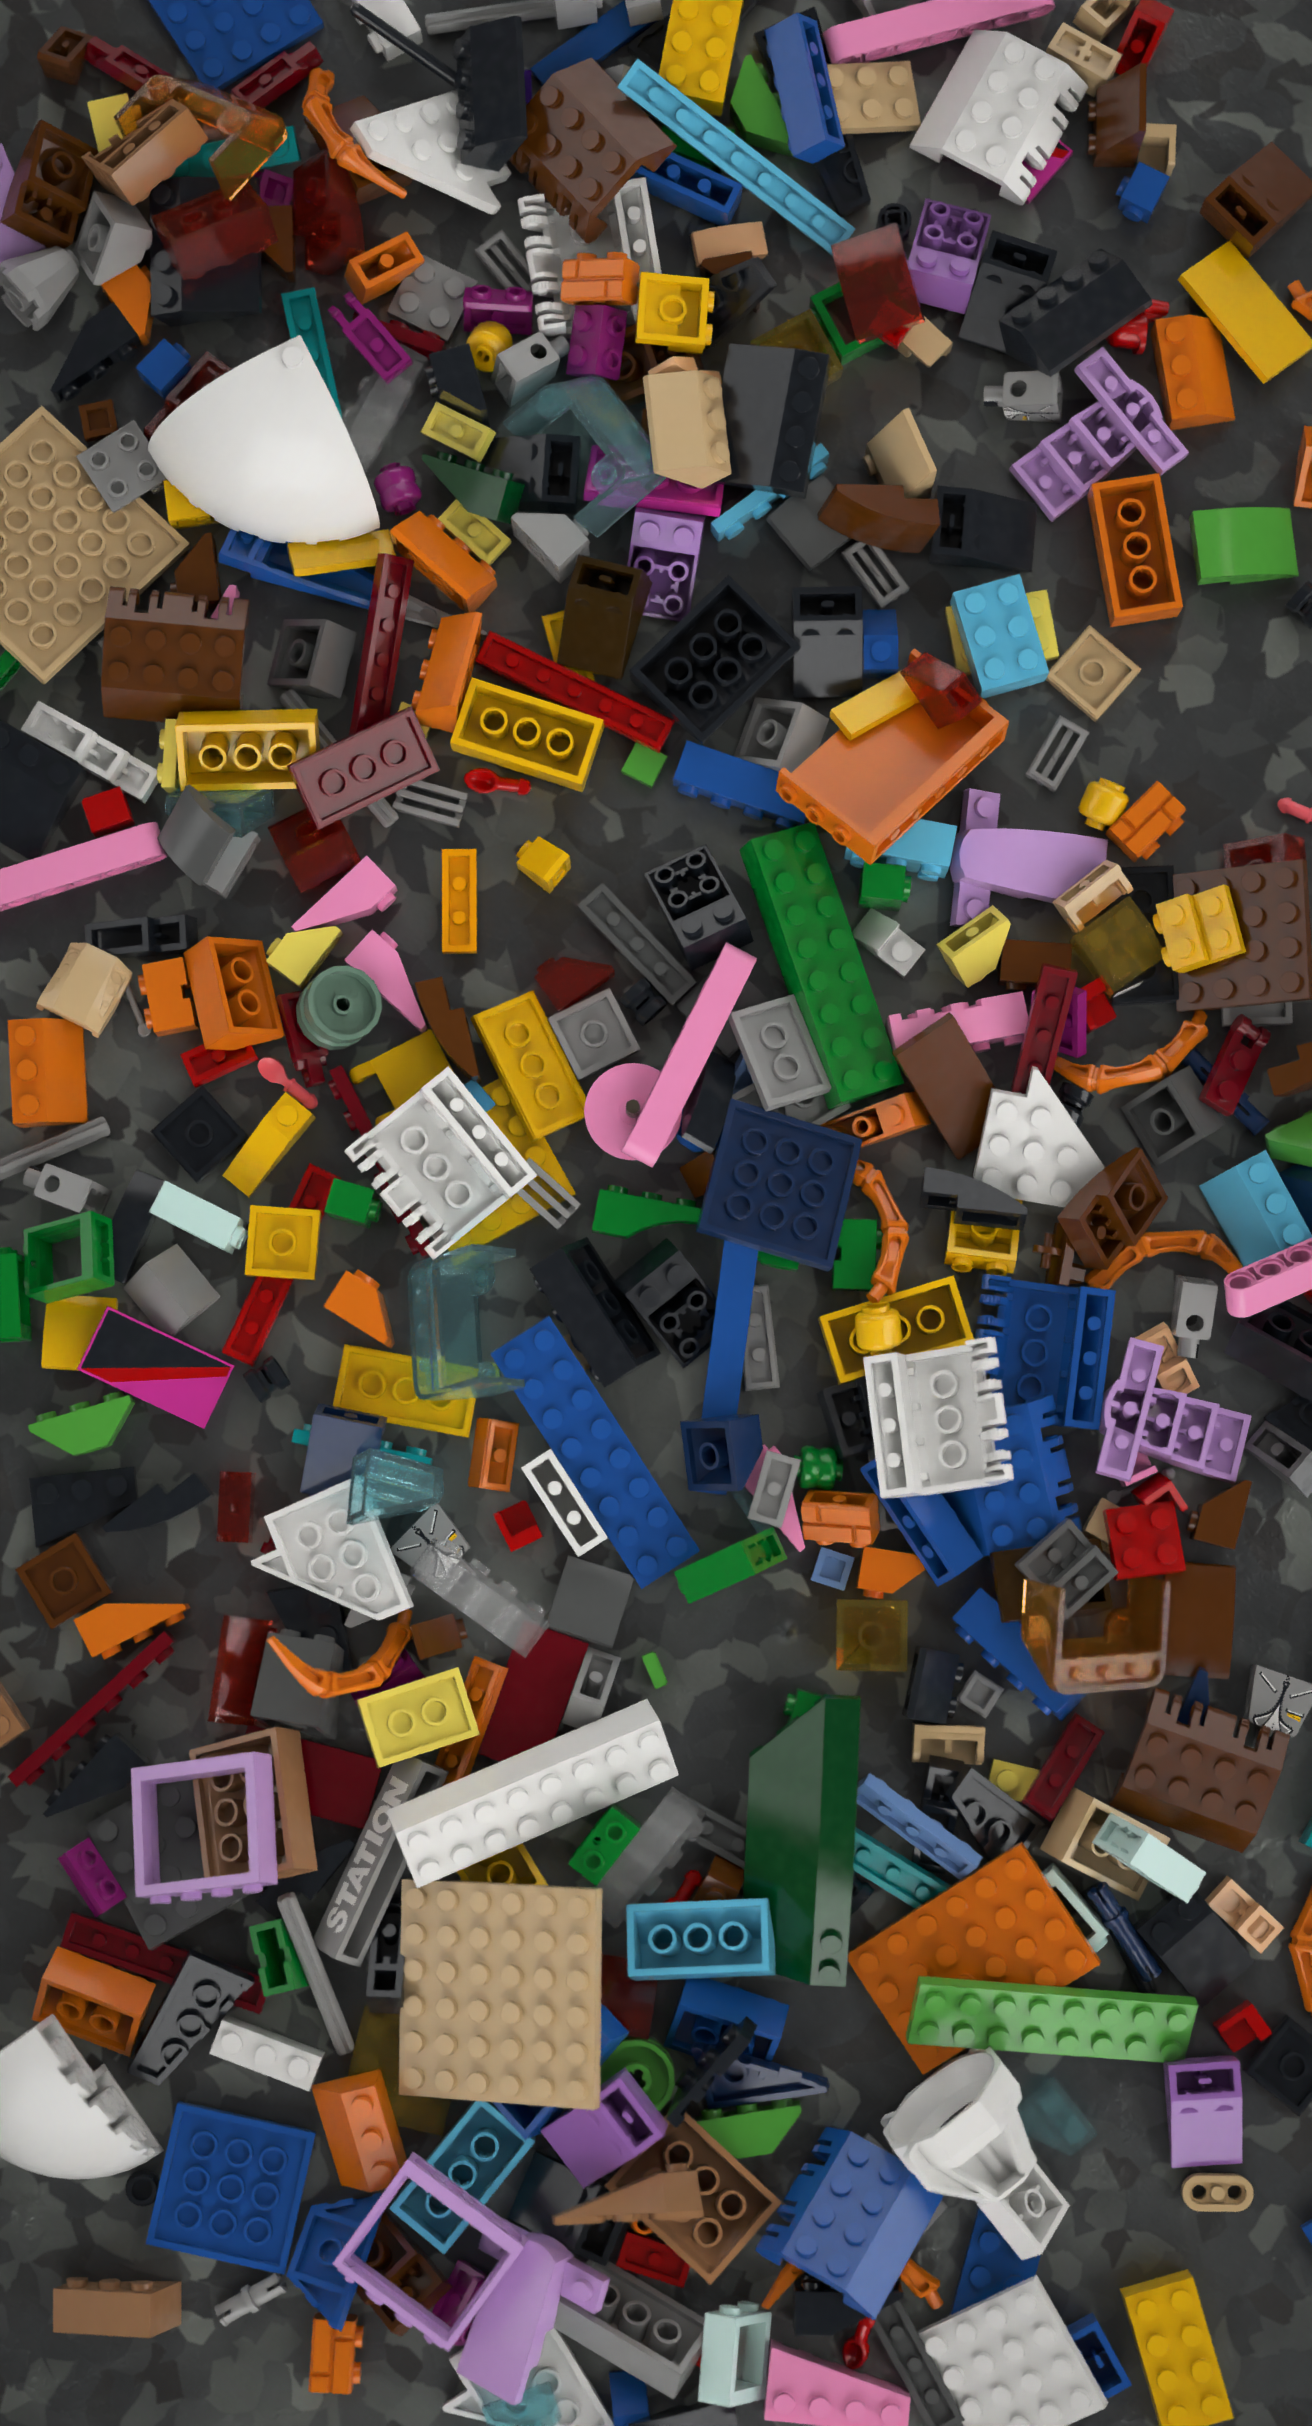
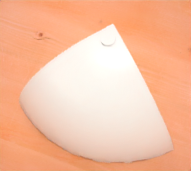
M301 335L242 363L203 387L170 413L150 438L148 451L172 486L174 485L188 498L189 503L193 506L199 507L208 515L214 517L215 521L239 532L241 530L270 542H306V545H316L317 542L338 539L342 541L358 537L380 528L376 504L361 462L338 409Z
M51 2014L0 2050V2157L27 2171L48 2177L94 2179L128 2171L164 2151L106 2065L103 2063L92 2071L54 2014Z

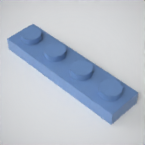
M869 1773L858 1782L857 1804L959 1880L978 1867L982 1856L975 1852L968 1843L959 1840L947 1831L941 1823L928 1817L916 1808L914 1803L903 1798L888 1787L883 1780Z

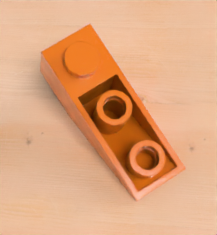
M907 1092L825 1122L820 1126L863 1139L861 1148L927 1126L931 1122L916 1092Z
M105 1603L73 1619L91 1657L102 1655L105 1660L123 1651L120 1644L132 1638L136 1644L154 1635L151 1628L163 1622L166 1627H170L185 1619L183 1612L190 1609L188 1603Z

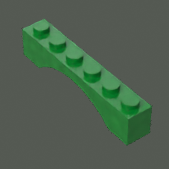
M608 1185L607 1190H599L592 1233L628 1239L641 1231L660 1225L679 1223L697 1225L701 1208H696V1201L676 1198V1203L662 1201L663 1195L642 1191V1195L639 1197L629 1195L628 1188ZM758 1250L757 1260L762 1266L797 1272L798 1262Z

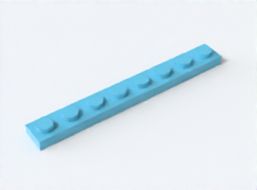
M638 58L616 87L833 257L837 256L855 231V228Z

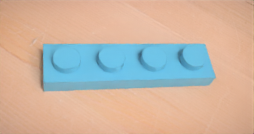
M822 443L815 447L810 473L811 480L820 476L827 469L826 464L828 463L829 452ZM755 490L712 521L710 532L718 542L725 537L730 540L743 531L745 528L743 524L752 517L758 520L772 509L770 504L780 497L786 500L791 496Z

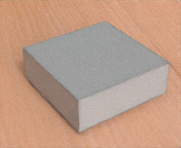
M973 1670L956 1698L957 1701L986 1719L1004 1691V1688L976 1670Z

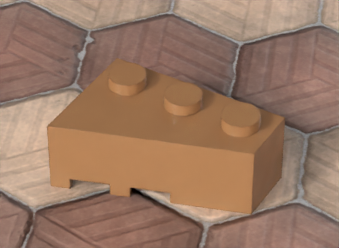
M174 99L169 100L136 121L139 128L122 139L118 134L108 139L111 146L93 156L89 151L82 156V159L101 186L131 206L144 201L155 186L161 181L170 178L181 163L187 158L195 156L200 151L201 146L209 140L188 107Z
M86 2277L67 2278L66 2284L53 2288V2332L152 2338L182 2324V2281H120L119 2279H102L99 2282H88Z

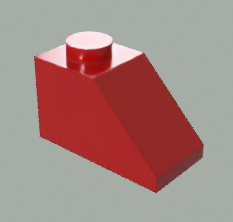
M1156 0L1140 1L1118 46L1117 52L1122 54V57L1116 68V73L1121 75L1139 63L1147 64L1148 67L1173 16L1174 9Z

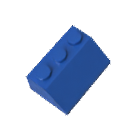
M710 1978L686 1979L663 2046L693 2056L691 2048L694 2042L700 2041L717 2046L721 2042L719 2039L725 2029L732 2023L737 2026L747 2016L757 2027L751 2043L742 2054L772 2062L782 2037L790 2005Z

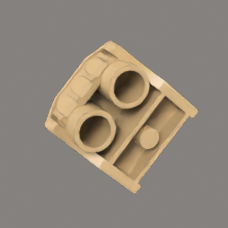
M70 943L59 968L42 992L36 1008L41 1011L46 1009L91 1031L92 1036L99 1038L130 984L132 972L119 958L89 943Z

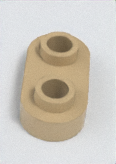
M1194 2173L1185 2178L1181 2185L1183 2201L1192 2210L1200 2212L1243 2211L1249 2207L1254 2196L1250 2182L1244 2176L1236 2173ZM1197 2185L1204 2186V2194L1200 2197H1195L1192 2194L1193 2188ZM1233 2185L1239 2186L1240 2192L1238 2196L1229 2197L1228 2189Z

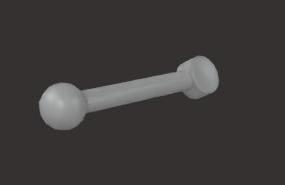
M129 984L125 992L139 1025L137 1033L140 1037L144 1038L149 1036L151 1029H148Z
M1165 1467L1162 1470L1161 1474L1172 1480L1175 1477L1173 1468ZM1148 1479L1121 1491L1112 1490L1108 1492L1107 1500L1114 1504L1119 1503L1122 1497L1131 1494L1130 1491Z

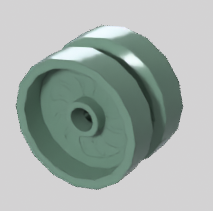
M333 966L321 972L300 993L296 1005L297 1022L303 1034L315 1045L328 1050L345 1049L356 1044L378 1023L382 1011L381 994L374 980L362 970L351 966Z

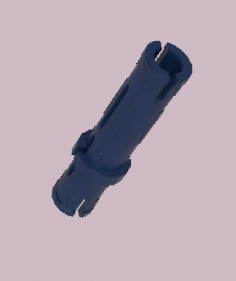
M1197 1048L1193 1049L1180 1063L1185 1067L1190 1065L1203 1086L1205 1085L1208 1077L1201 1071V1068L1210 1074L1213 1065L1198 1052ZM1244 1092L1238 1104L1249 1113V1116L1238 1106H1236L1233 1115L1255 1136L1270 1120L1259 1112L1248 1100L1250 1096Z
M1107 1882L1098 1883L1099 1891L1104 1898L1101 1897L1096 1887L1093 1886L1087 1892L1088 1897L1091 1898L1101 1913L1103 1925L1106 1929H1111L1141 1976L1142 1981L1149 1982L1152 1980L1147 1967L1155 1978L1158 1977L1162 1972V1968L1157 1964L1128 1919L1129 1912L1126 1907L1120 1906L1108 1887Z

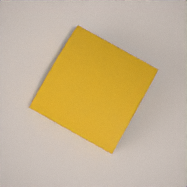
M74 1296L46 1304L42 1343V1369L79 1371L77 1367L106 1307L109 1306L118 1311L117 1298Z

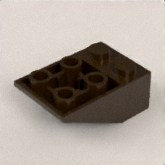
M578 555L568 586L557 660L558 664L619 680L623 679L652 586L651 580L642 569Z
M1101 1538L1088 1539L1092 1545L1097 1546L1103 1553ZM1034 1546L990 1553L1001 1623L1063 1618L1014 1565ZM1109 1582L1070 1618L1092 1616L1113 1608Z

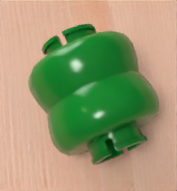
M807 1445L801 1448L799 1456L793 1455V1458L801 1460L796 1475L800 1488L811 1489L816 1487L828 1491L834 1487L835 1480L841 1481L843 1459L837 1460V1453L834 1448L824 1447L818 1449Z

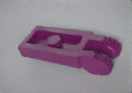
M349 291L343 297L346 304L355 311L358 317L349 323L343 313L332 305L327 311L342 329L345 337L388 385L413 364V360L369 308L365 309Z

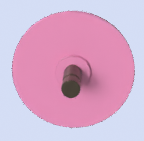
M626 1063L607 1070L593 1083L586 1097L584 1116L590 1136L603 1151L619 1159L636 1160L622 1153L621 1150L661 1071L645 1064ZM682 1111L663 1150L673 1141L679 1130Z

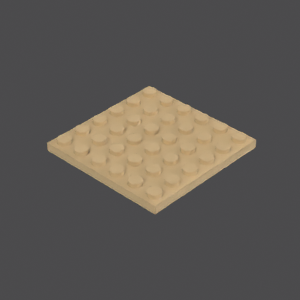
M40 406L0 443V645L44 685L104 629L110 586L126 588L125 605H127L130 588L139 589V594L141 595L190 549V543L141 497L113 513L76 457L88 448L43 406Z
M413 1878L402 1879L401 1954L405 1957L404 2003L403 2007L400 2008L399 2095L588 2110L600 2108L602 1888L435 1880L417 1888Z

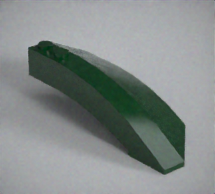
M824 1694L814 1702L813 1708L801 1717L796 1716L776 1732V1737L763 1747L759 1745L750 1752L743 1899L768 1898L775 1939L776 1974L808 1985L846 1987L855 1850L861 1696Z

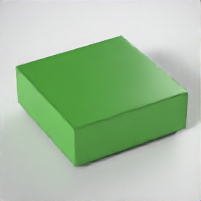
M636 742L621 773L652 788L668 756L661 752H655Z
M652 1651L642 1655L654 1688L657 1689L667 1685L668 1681L656 1652Z

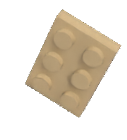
M910 61L827 64L842 134L917 131L919 129L921 121Z

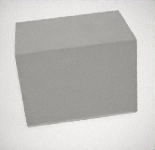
M178 1244L173 1245L146 1262L123 1287L155 1328L170 1336H175L221 1298Z

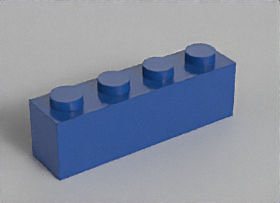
M795 13L765 30L768 43L766 49L773 65L775 74L773 80L779 92L782 105L780 111L786 123L789 150L793 157L814 164L845 148V143L817 21L800 13Z
M673 152L655 172L641 165L630 178L646 177L649 194L718 226L730 224L742 198V184Z
M688 740L686 741L673 778V786L678 787L677 791L692 798H697L698 794L711 798L710 803L720 808L729 809L730 806L743 809L745 816L755 820H762L763 817L775 820V825L784 830L803 825L807 819L805 813L793 804L785 802L779 793L775 791L778 771Z
M876 1458L860 1468V1471L937 1587L956 1577L984 1557L942 1493L927 1496L880 1498Z

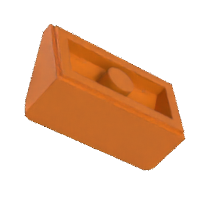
M477 1418L468 1478L469 1487L510 1492L519 1423Z

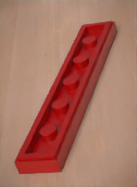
M490 630L474 660L475 664L563 707L604 719V727L658 753L663 748L675 724V720Z
M309 1163L289 1208L320 1210L321 1224L326 1214L324 1210L333 1179L341 1180L342 1178ZM256 1276L221 1352L254 1367L295 1279Z

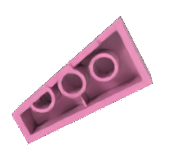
M1023 991L978 999L975 1001V1005L970 1006L968 1002L950 1004L942 1007V1012L935 1013L934 1009L930 1008L916 1010L915 1013L907 1015L908 1019L902 1020L901 1013L889 1015L885 1028L892 1050L894 1051L949 1012L955 1017L975 1053L991 1050L990 1044L1004 1042V1047L1021 1044L1029 1018Z
M770 2339L766 2393L763 2407L764 2420L818 2426H908L911 2397L907 2388L866 2373L863 2374L851 2370L845 2365L813 2356L812 2353L801 2349L797 2350L783 2345L779 2341Z

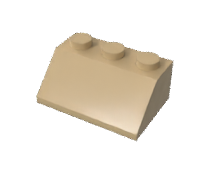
M698 370L648 374L644 376L643 384L654 473L701 489L732 474L720 378Z

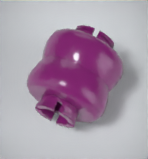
M399 462L383 466L379 470L381 474L375 477L374 487L380 495L381 507L386 512H395L396 516L405 515L415 510V504L421 500L422 492L416 484L414 470L409 466H401Z

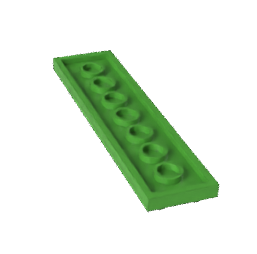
M918 1976L906 2039L908 2044L986 2049L990 2046L993 2050L1164 2063V2061L1185 2059L1198 2003L1195 1997Z

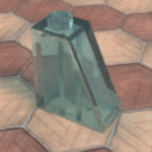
M180 788L166 796L165 812L168 818L183 792L180 791ZM273 789L199 791L216 805L213 812L236 830L233 837L242 838L275 816Z
M369 1448L354 1456L346 1524L357 1525L419 1512L441 1502L445 1488L442 1482L444 1469L373 1448Z

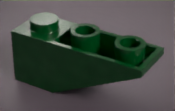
M437 451L436 457L426 454L422 455V460L468 512L495 521L512 524L511 517L518 511L525 484L512 480L513 473L494 468L492 474L484 472L486 466L484 464L466 459L465 464L462 465L456 463L457 456L442 451Z

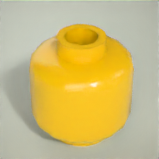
M485 321L473 329L466 344L469 343L475 368L482 372H493L497 354L513 346L511 333L504 325L496 321Z
M1100 777L1098 782H1090L1078 806L1079 812L1087 817L1085 824L1104 831L1105 826L1111 827L1125 813L1128 806L1129 797L1124 793L1125 787Z
M889 1303L866 1304L862 1306V1311L855 1316L857 1344L860 1348L871 1351V1356L892 1353L891 1348L901 1343L902 1328L900 1314L896 1309L890 1308Z

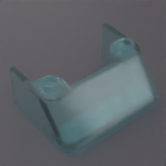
M590 375L542 387L503 422V425L515 436L535 435L543 432L569 409L573 412L606 455L596 463L591 473L592 484L600 494L573 516L578 523L598 538L662 483L666 477L655 474L653 471L650 436L610 384L601 376Z
M469 1244L443 1253L434 1260L429 1258L417 1262L411 1267L407 1284L414 1391L418 1398L437 1401L492 1397L525 1387V1381L522 1379L502 1378L501 1371L496 1363L482 1362L478 1296L488 1293L494 1285L496 1277L494 1263L516 1256V1249Z

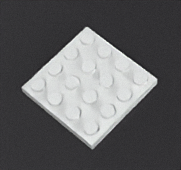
M1037 2275L917 2331L925 2345L926 2352L931 2356L943 2378L944 2384L949 2389L965 2419L962 2422L964 2426H1067L1105 2409L1108 2404L1106 2397Z

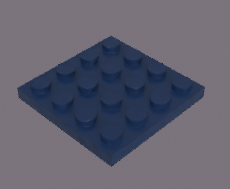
M731 1098L728 1103L725 1122L718 1139L696 1232L829 1272L833 1267L863 1139L774 1111L765 1112L764 1108Z

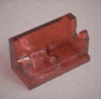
M220 1471L218 1542L252 1543L256 1473Z

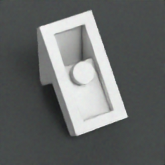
M871 908L852 931L854 940L904 978L926 949L901 931L898 922Z

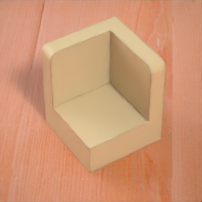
M1146 123V133L1137 156V165L1140 161L1171 176L1175 166L1176 124Z
M922 315L912 326L897 350L906 358L913 354L926 367H931L942 355L946 357L951 352L953 342Z

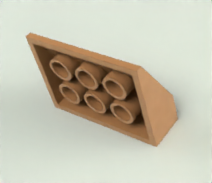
M272 1727L189 1750L190 1760L247 1752L272 1754L278 1879L318 1870L300 1730ZM245 1773L193 1779L204 1878L249 1873Z
M671 2105L662 2114L665 2120ZM685 2112V2119L677 2128L666 2120L669 2125L664 2136L639 2155L619 2166L604 2186L612 2191L657 2171H666V2164L687 2163L688 2169L696 2170L703 2218L655 2221V2219H649V2217H642L641 2221L711 2285L782 2202Z

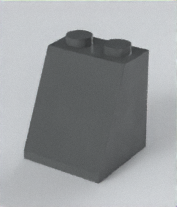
M281 1629L280 1634L268 1632L267 1639L275 1636L292 1653L313 1668L342 1673L344 1649L334 1643L335 1638L320 1634H314L313 1639L302 1638L300 1632L289 1629ZM266 1641L250 1716L267 1728L300 1730V1734L336 1740L340 1695L327 1699L312 1696L293 1677Z

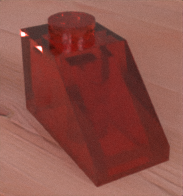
M552 957L536 969L539 973L534 978L553 1008L559 1013L573 1006L615 976V970L611 965L567 957H561L555 961Z

